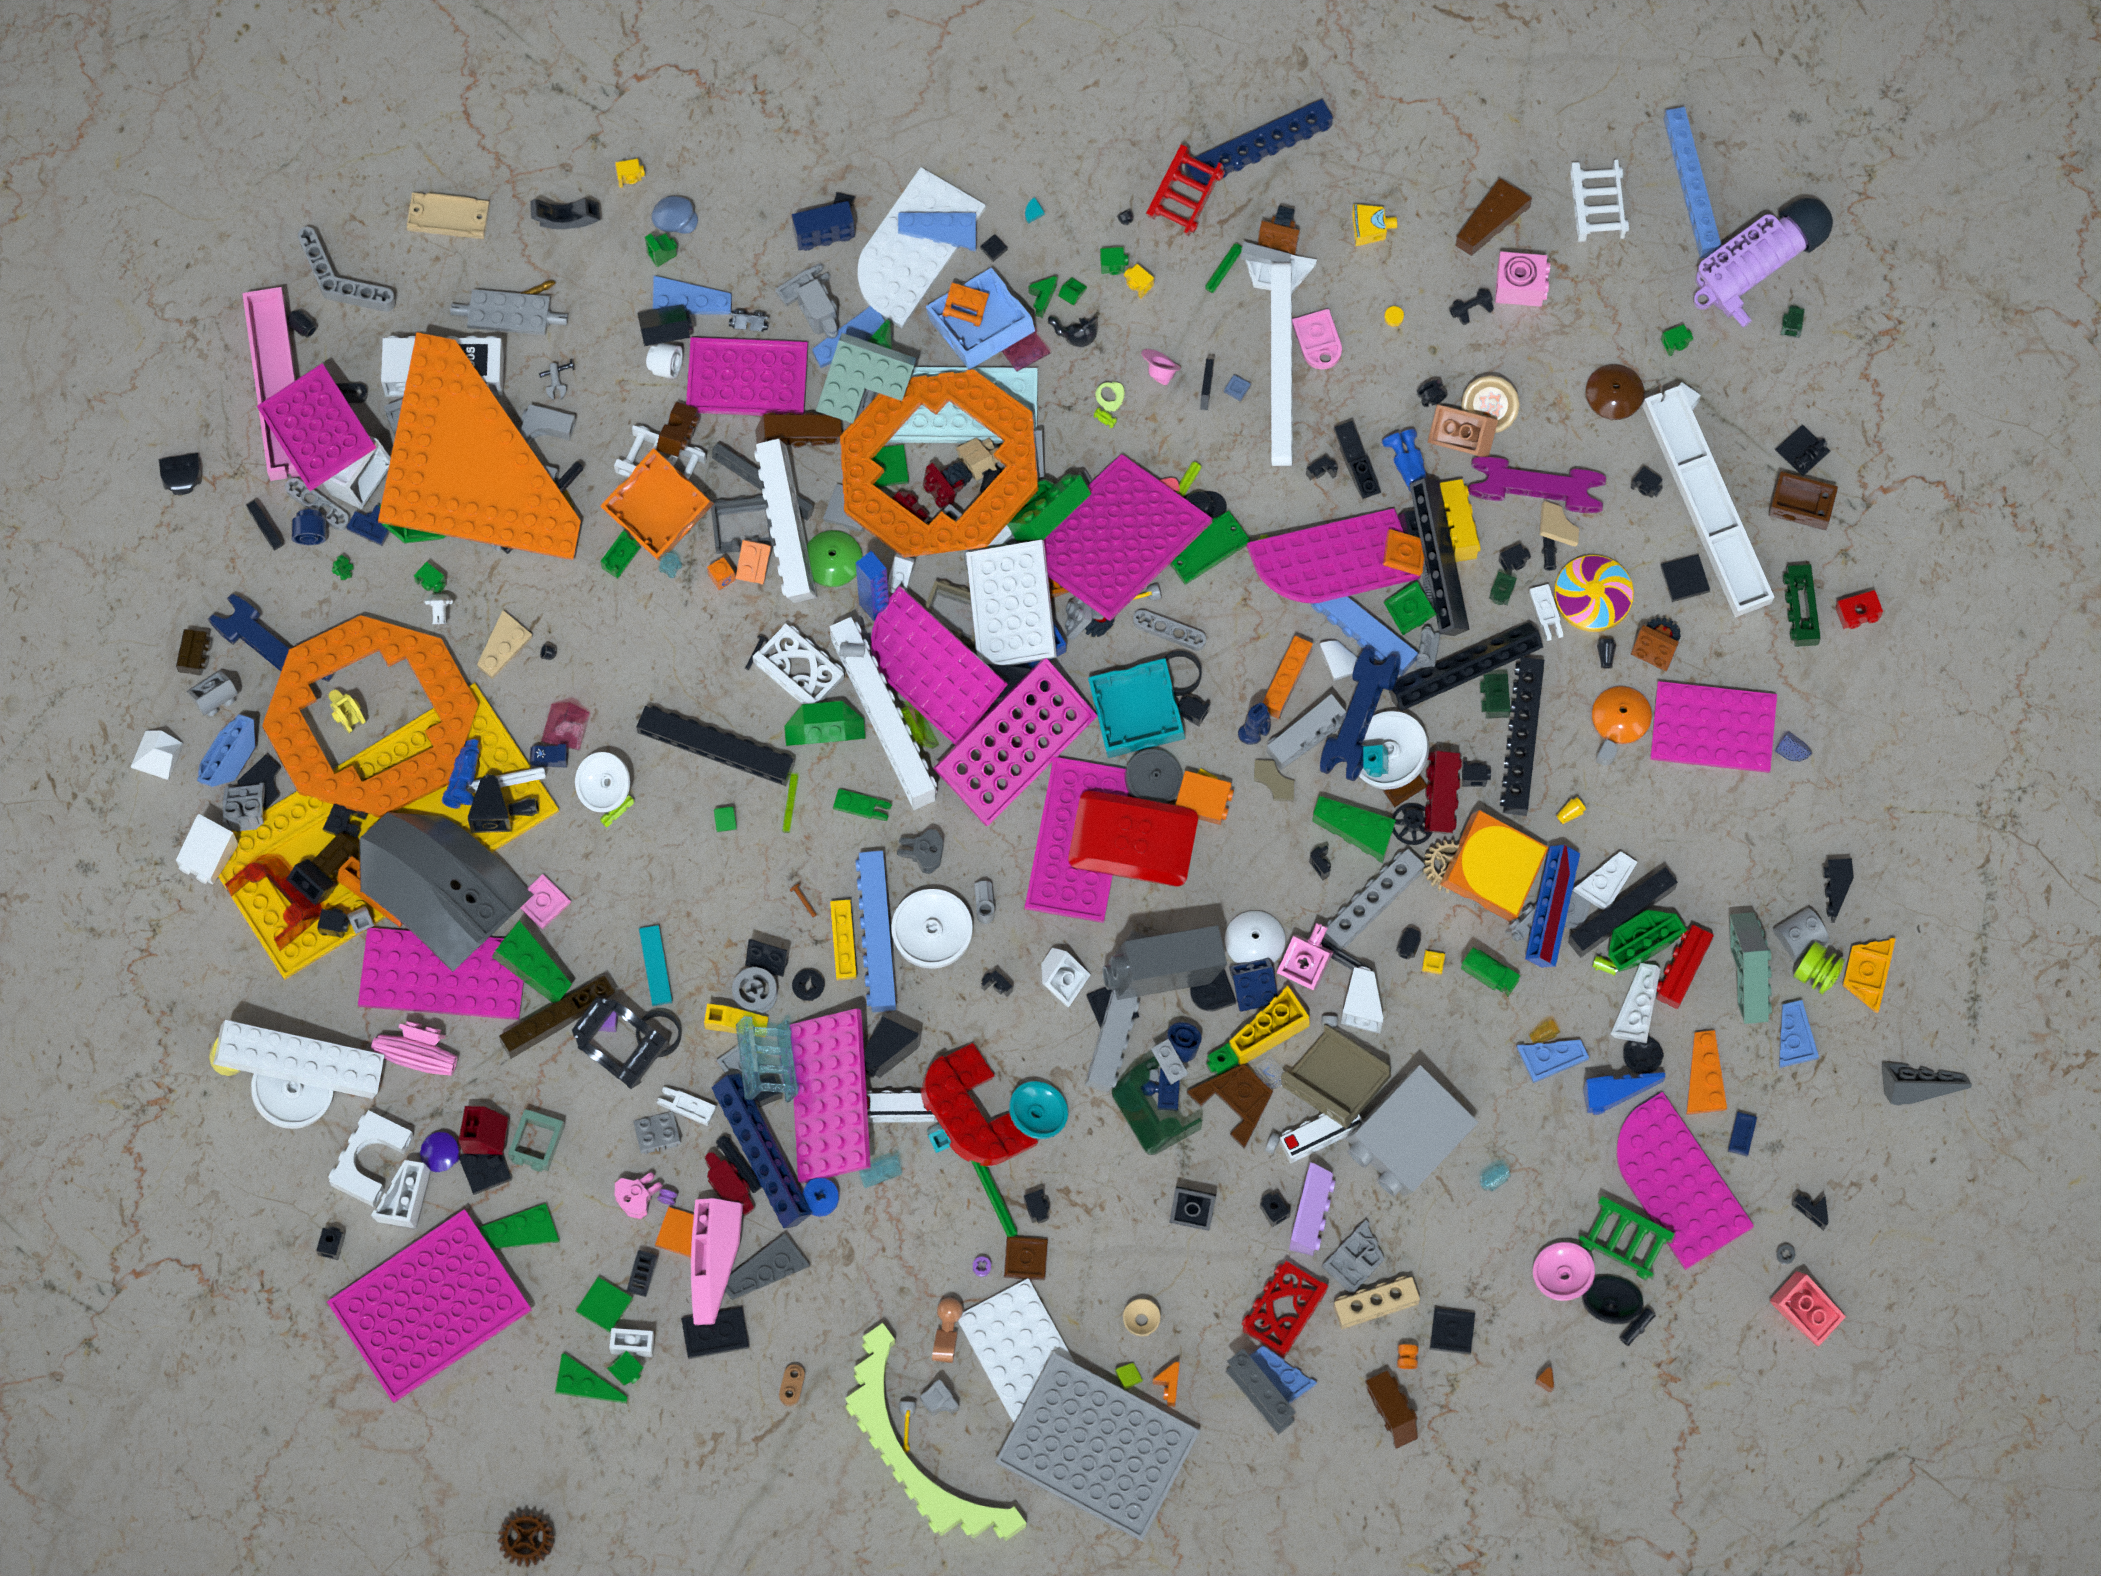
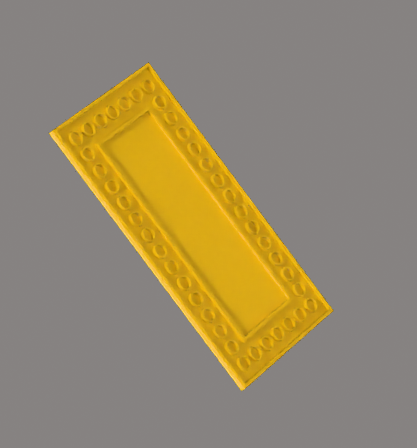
M475 683L470 685L469 689L478 703V709L473 719L468 739L466 740L475 739L479 741L477 747L479 754L474 781L484 778L485 775L499 776L532 769ZM434 708L332 770L336 774L353 766L363 782L433 748L425 735V730L441 723ZM540 780L500 787L512 832L471 833L468 822L471 805L461 803L459 809H453L445 806L441 801L448 785L392 813L443 816L460 826L492 853L559 812V809ZM297 791L263 811L264 823L257 829L231 831L234 833L238 846L218 876L284 980L365 931L363 930L356 934L350 923L348 932H344L343 938L319 934L317 926L322 909H340L347 916V914L366 906L374 925L386 918L339 883L336 878L332 881L337 886L329 898L317 905L310 902L286 880L296 864L306 859L312 862L336 837L323 831L333 804L320 801L314 797L299 795ZM528 797L537 798L539 814L534 816H510L509 804ZM369 813L366 820L353 815L349 824L359 827L360 833L358 838L344 833V836L358 848L357 860L359 862V838L381 819Z

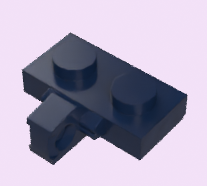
M375 505L372 513H367L366 516L355 511L346 528L348 531L380 546H383L390 531L382 526V523H378L380 506Z

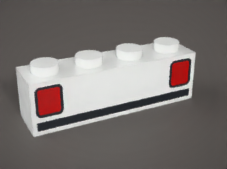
M905 1090L901 1093H893V1091L873 1093L872 1091H866L868 1123L938 1122L932 1111L927 1112L921 1093H914L910 1090Z
M1321 1114L1313 1122L1309 1120L1302 1123L1300 1128L1295 1131L1292 1129L1285 1131L1282 1137H1280L1279 1143L1291 1164L1347 1137L1362 1122V1119L1358 1115L1346 1129L1325 1114Z

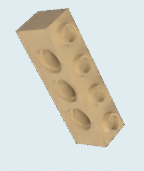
M1399 1277L1394 1280V1283L1388 1285L1386 1282L1376 1285V1289L1373 1290L1362 1289L1357 1291L1354 1296L1348 1297V1295L1338 1297L1336 1302H1334L1333 1308L1341 1330L1419 1305L1420 1298L1413 1278ZM1392 1291H1397L1400 1293L1401 1297L1399 1299H1393L1390 1296V1293ZM1373 1297H1377L1382 1303L1380 1305H1373L1370 1300ZM1359 1304L1362 1310L1355 1312L1351 1309V1305Z

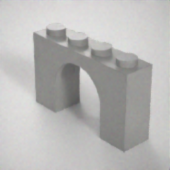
M529 404L528 409L523 412V424L521 428H518V431L528 445L533 439L543 435L570 441L576 422L573 415ZM542 465L556 484L558 479L557 469Z

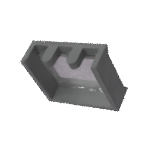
M758 495L751 499L740 497L734 499V501L717 500L714 502V505L711 507L716 554L740 552L744 539L772 545L771 548H774L775 541L770 533L772 522L771 519H768L766 513L768 502L764 500L763 495Z

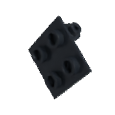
M1801 425L1775 449L1802 476H1805L1831 452L1826 447L1827 441L1823 438L1819 440L1804 425Z
M748 939L745 966L762 968L772 975L784 977L785 967H787L789 961L786 959L787 950Z

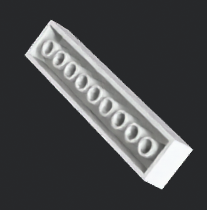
M850 617L829 626L831 641L838 656L840 644L864 645V658H843V656H839L913 810L936 801L937 784L933 776L929 777L927 763L924 758H920V750L916 741L912 742L910 728L907 724L904 725L900 708H895V698L891 690L887 691L885 677L883 673L879 674L877 669L878 663L875 657H870V647L866 639L862 640L860 634L862 631L858 622L854 623Z

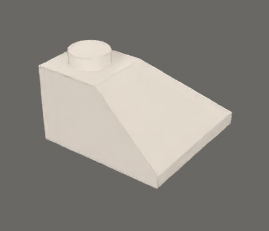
M1056 948L1050 950L1041 964L1042 984L1066 1007H1069L1091 974L1067 951Z

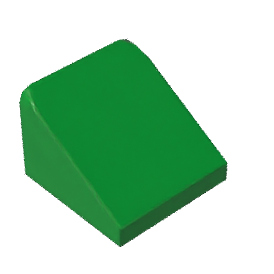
M1071 277L1062 285L1058 296L1074 306L1087 287Z
M733 807L714 809L717 832L737 830Z

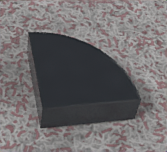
M836 192L833 204L846 201L849 202L850 207L854 204L855 196Z

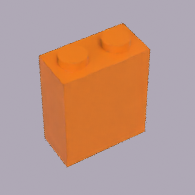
M1185 771L1175 806L1194 810L1199 820L1221 825L1222 820L1227 819L1229 811L1226 808L1227 802H1231L1234 790L1231 789L1232 783Z

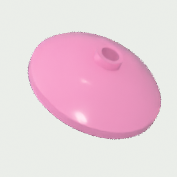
M1561 1242L1550 1245L1538 1255L1533 1266V1277L1536 1286L1544 1295L1554 1300L1567 1301L1578 1298L1590 1288L1595 1277V1266L1592 1257L1584 1248L1573 1243ZM1564 1275L1569 1276L1567 1279H1562Z

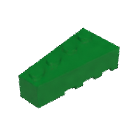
M1065 475L1061 481L1018 512L1007 526L1016 541L1031 542L1044 540L1091 495V492L1081 475Z
M1321 796L1318 798L1312 822L1332 834L1340 836L1347 843L1355 845L1367 855L1370 854L1383 864L1395 827V819Z
M520 920L492 955V958L553 1004L560 1001L572 985Z

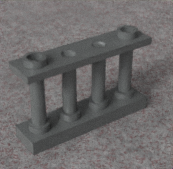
M1244 1349L1227 1361L1231 1367L1226 1370V1373L1277 1435L1294 1423L1291 1416L1296 1411Z

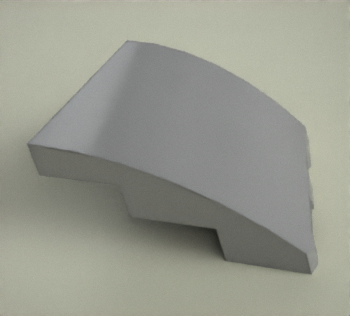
M1365 1220L1322 1266L1351 1294L1384 1261V1257L1378 1249V1243L1370 1232L1369 1222Z

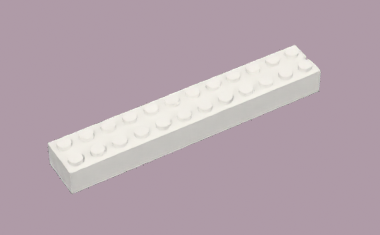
M1682 386L1664 392V395L1659 393L1646 398L1642 405L1734 617L1771 604L1774 595Z

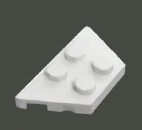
M1291 255L1292 293L1316 266V259ZM1245 260L1253 287L1271 290V265Z

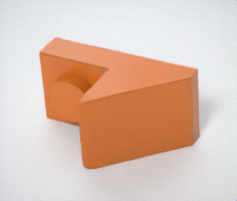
M1179 1362L1169 1366L1155 1377L1152 1383L1153 1385L1169 1386V1388L1164 1387L1163 1400H1167L1168 1407H1175Z

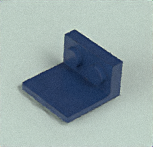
M1269 958L1229 966L1240 1012L1268 1006L1275 997H1278L1273 967Z

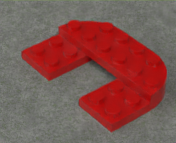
M972 1043L945 1057L942 1055L932 1063L923 1078L921 1098L927 1112L932 1111L951 1140L949 1146L957 1155L968 1162L970 1160L978 1162L981 1166H993L1035 1147L1038 1141L1036 1138L1022 1133L1013 1123L1010 1113L987 1124L967 1092L992 1080L994 1074Z

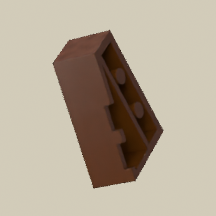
M1387 1370L1366 1380L1367 1392L1378 1414L1382 1416L1386 1423L1384 1425L1386 1430L1391 1432L1395 1448L1397 1449L1417 1440L1415 1420L1418 1419L1413 1408H1408L1407 1397L1404 1392H1399V1384L1395 1376L1391 1377Z

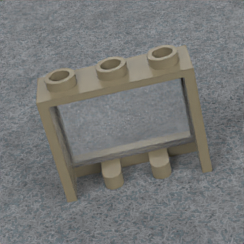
M935 581L925 609L962 643L975 648L976 640L970 591L963 587H959V589L952 587L950 583L945 581Z

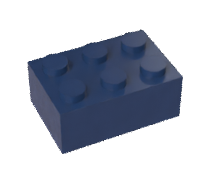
M848 201L791 214L798 251H808L817 246H829L833 242H847L855 238L854 221Z

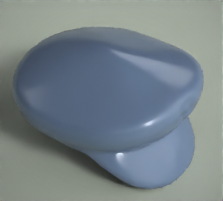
M669 196L663 198L655 205L652 211L653 224L659 230L665 232L688 234L693 232L698 224V217L693 211L692 203L683 197Z

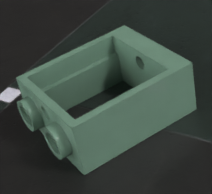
M524 1109L508 1152L511 1162L523 1166V1164L529 1165L531 1169L542 1172V1170L548 1171L565 1127L564 1122ZM527 1123L554 1131L544 1160L517 1152Z

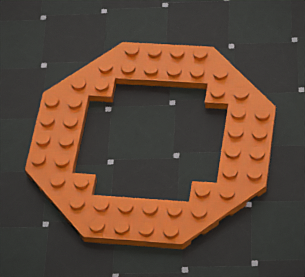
M974 369L966 370L963 373H941L938 376L927 377V375L911 377L902 401L879 393L840 436L845 514L903 558L987 547L1038 491L1032 411ZM950 401L1005 441L993 455L994 458L1006 467L957 522L941 511L928 526L873 485L884 473V469L872 461V458L921 405L937 415Z
M360 615L289 649L262 727L299 795L314 797L326 803L345 806L347 809L362 811L382 818L387 812L392 813L449 785V778L454 769L455 759L468 739L472 722L478 709V703L441 638ZM379 651L388 667L404 659L408 661L441 723L425 730V735L433 748L362 782L353 766L334 774L300 710L317 702L309 684Z

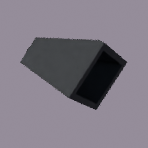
M882 1017L864 1051L865 1074L872 1078L874 1076L881 1078L919 1048V1034L888 1018Z

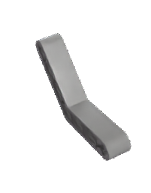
M311 227L300 229L298 232L300 245L324 298L385 312L394 309L396 302L390 289L335 277L315 231ZM309 237V239L311 240V243H312V244H308V241H307L306 238ZM313 253H319L317 257H311ZM326 269V272L318 273L319 270ZM327 286H334L331 290L325 289ZM346 290H353L349 294L344 293ZM365 294H371L368 298L363 297Z

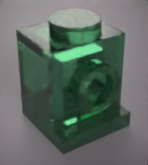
M1798 306L1788 307L1787 314H1783V326L1780 335L1800 338L1805 309H1800Z
M1498 571L1489 599L1497 605L1504 604L1508 606L1517 578Z

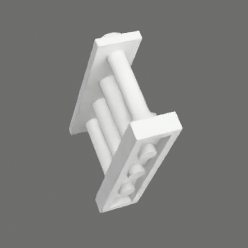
M1614 160L1612 169L1591 171L1580 169V162L1572 163L1570 174L1578 242L1586 241L1587 234H1590V232L1619 230L1620 239H1624L1626 231H1629V223L1624 217L1620 178H1623L1622 167H1619L1618 160ZM1614 178V187L1588 189L1582 187L1584 179ZM1615 195L1616 205L1588 206L1584 205V198L1586 196ZM1618 213V222L1599 224L1586 222L1585 216H1588V214Z
M633 425L632 432L636 439L626 460L617 459L614 465L617 474L630 477L636 467L633 462L643 440L653 443V448L656 449L659 435L650 432L644 426L637 427ZM687 446L686 450H682L680 454L690 458L683 473L689 480L697 461L706 463V454L700 448ZM670 455L668 461L674 466L678 457Z

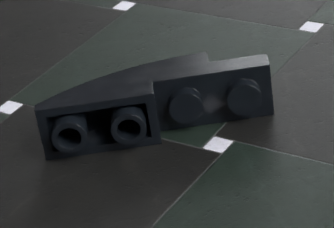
M1353 421L1334 427L1333 429L1340 445V452L1362 500L1380 494L1379 485L1368 456L1365 455Z

